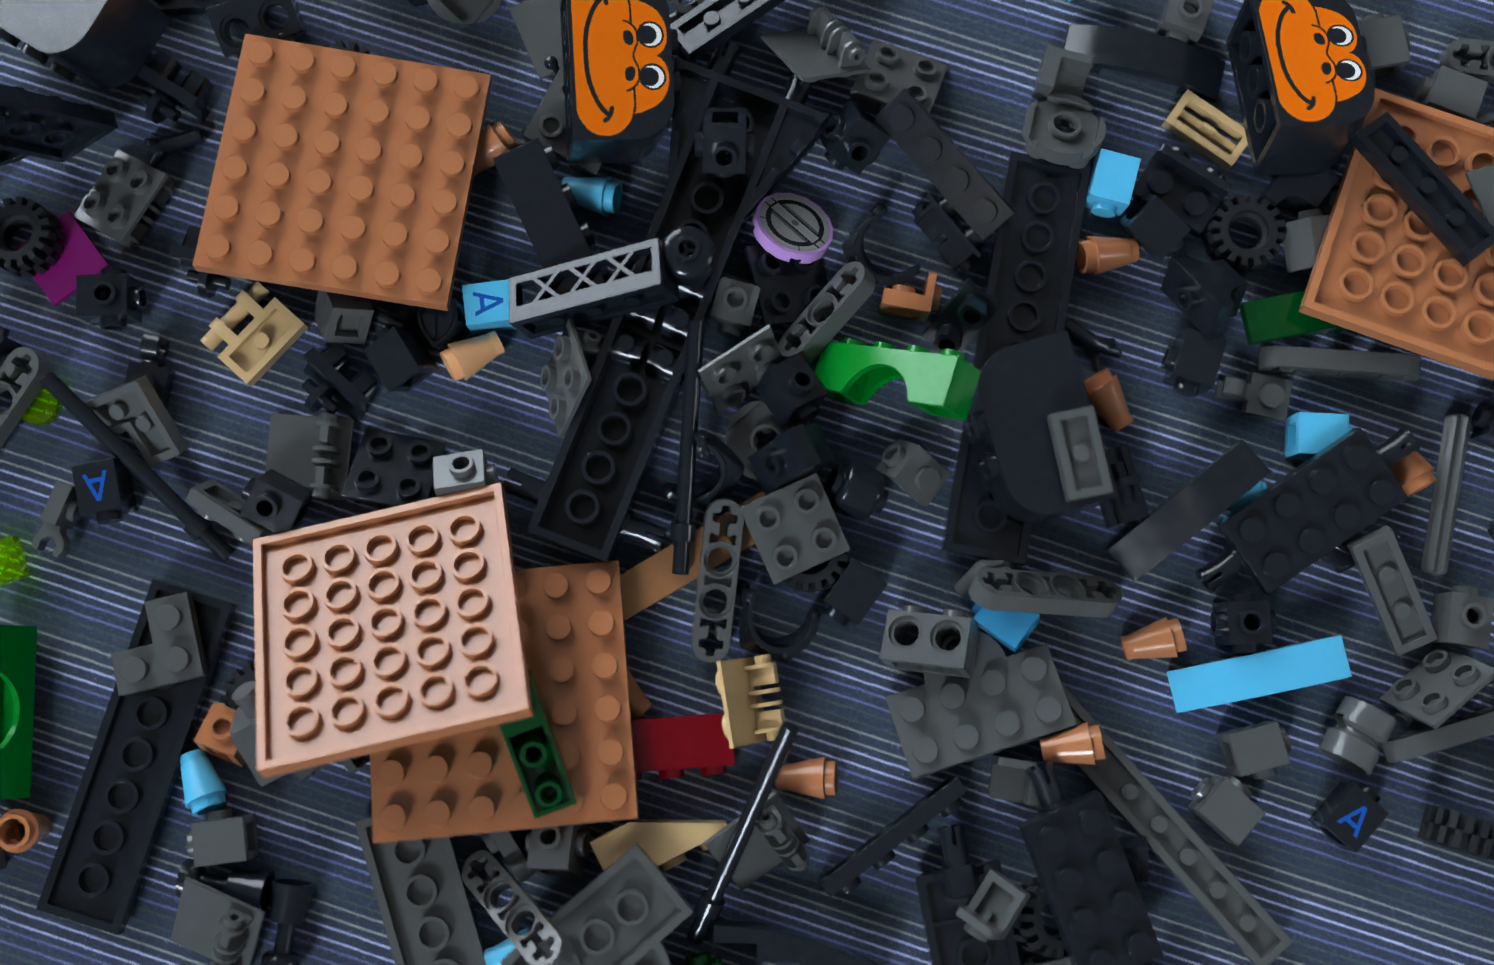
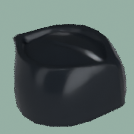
M453 291L449 311L418 306L412 307L410 315L411 327L414 328L424 345L436 353L447 349V344L464 340L470 331L466 326L464 301Z

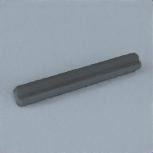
M1462 414L1447 415L1444 421L1436 471L1437 480L1434 483L1421 570L1427 574L1445 575L1448 571L1471 427V418Z

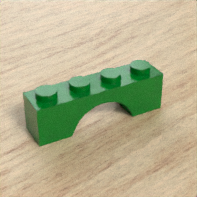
M843 338L841 343L829 342L820 352L814 373L828 391L826 397L832 401L865 406L872 395L883 385L893 380L904 379L907 387L908 402L932 416L967 420L981 371L966 361L967 356L951 349H942L941 354H936L916 345H908L907 350H901L894 345L881 341H875L874 346H866V344L858 340Z
M0 625V800L30 798L37 626Z

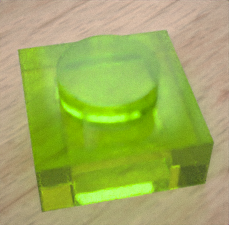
M11 535L0 539V586L29 577L30 572L19 537Z

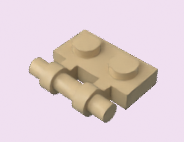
M258 281L247 292L242 290L234 298L237 302L221 319L216 317L208 325L211 329L200 339L211 351H214L224 340L228 346L217 357L251 387L309 328L276 297L263 308L259 303L270 292ZM250 313L254 319L237 335L233 330Z

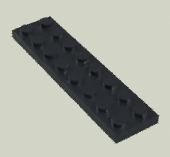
M152 579L145 602L183 592L192 593L209 675L127 696H119L117 684H115L36 910L115 935L124 933L180 772V756L187 752L237 604ZM145 603L143 604L128 650L153 644Z

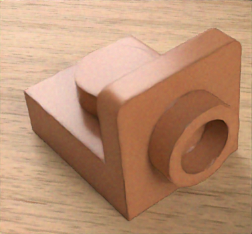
M929 272L925 280L923 294H917L915 288L907 285L895 284L892 285V289L884 287L878 313L926 322L931 310L938 311L941 300L942 287L935 286L937 273Z
M213 703L194 742L206 754L243 768L246 762L231 739L230 734L236 710L219 703Z

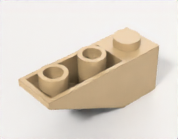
M630 819L593 838L590 841V845L603 871L636 842L657 866L661 865L663 870L667 871L687 860L684 852L700 845L702 851L708 850L704 842L727 826L728 822L727 820Z

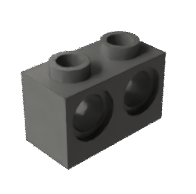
M913 605L902 606V611L888 609L880 659L890 669L972 678L980 629L972 618H968L969 615L958 610H944L943 615L929 614L927 609ZM912 629L919 630L918 638L913 644L902 645L903 635L907 631ZM951 634L961 635L960 643L956 648L943 650V641L947 636Z

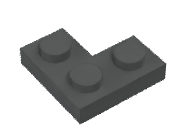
M146 375L84 401L117 435L128 431L149 467L178 456L189 448ZM91 434V436H92L93 439L95 440L96 444H97V443H100V442Z
M183 592L144 602L153 644L111 654L119 696H127L208 676L209 673L192 593Z

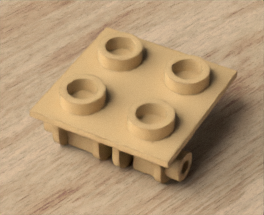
M771 654L716 661L718 671L715 676V683L718 693L722 696L724 708L722 728L724 735L729 740L730 749L762 741L775 740L782 722L785 721L784 709L764 711V707L783 704V701L763 702L762 694L781 691V688L761 690L760 687L761 685L779 683L777 663L772 662Z

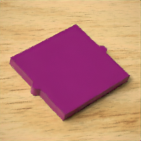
M68 210L56 218L63 226L59 231L65 234L66 241H59L57 243L64 248L62 255L56 252L53 254L52 257L58 260L54 266L49 263L44 264L47 272L40 274L34 270V280L54 306H58L76 293V275L100 274L101 269L111 267L73 214ZM31 237L13 250L17 251L23 248L30 241Z

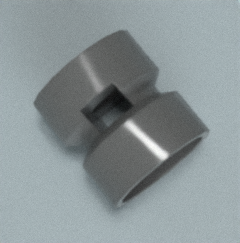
M1344 696L1333 716L1337 726L1327 728L1317 749L1331 760L1353 771L1370 776L1381 755L1377 745L1388 742L1397 721L1386 712L1354 697Z

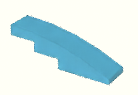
M1342 635L1261 650L1258 653H1250L1167 671L1176 713L1352 677Z

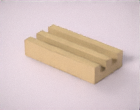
M1188 89L1161 125L1226 171L1233 166L1248 145L1243 126ZM1187 106L1238 141V144H1234L1219 134L1215 128L1206 122L1203 123L1185 111L1184 107Z

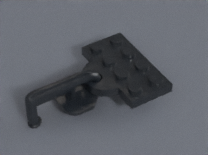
M0 84V166L20 161L28 156L63 163L118 128L113 112L97 109L88 104H78L62 100L57 96H47L27 91L23 87Z

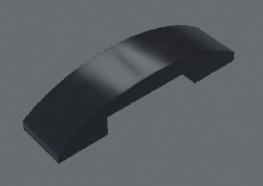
M1072 24L1068 28L1064 45L1066 50L1093 56L1095 59L1090 70L1092 73L1099 74L1101 69L1104 68L1178 86L1176 93L1184 94L1188 89L1204 100L1216 102L1218 99L1226 62L1207 51L1187 43L1128 28Z

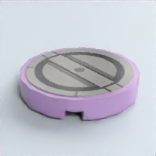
M793 193L772 194L760 202L753 215L752 222L755 226L753 233L756 240L767 252L780 260L789 262L792 258L801 260L799 264H809L821 259L832 242L833 227L829 217L820 206L806 197Z

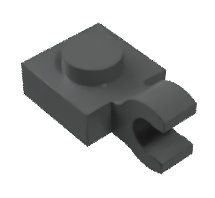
M1254 372L1247 375L1246 382L1239 378L1226 376L1224 381H1217L1214 397L1241 402L1240 415L1282 423L1287 418L1293 381Z
M56 481L40 517V520L44 521L43 526L32 540L33 549L44 551L47 542L53 538L56 542V547L53 550L52 556L64 559L68 555L71 542L66 530L73 529L74 524L82 518L79 513L74 485Z

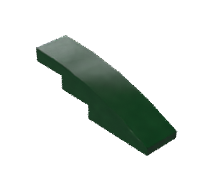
M1305 291L1243 302L1239 306L1248 346L1280 339L1287 341L1316 334L1323 336L1348 331V329L1298 312Z

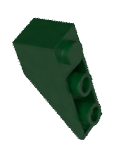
M529 668L527 671L533 716L498 725L536 819L577 803L544 701L532 670Z

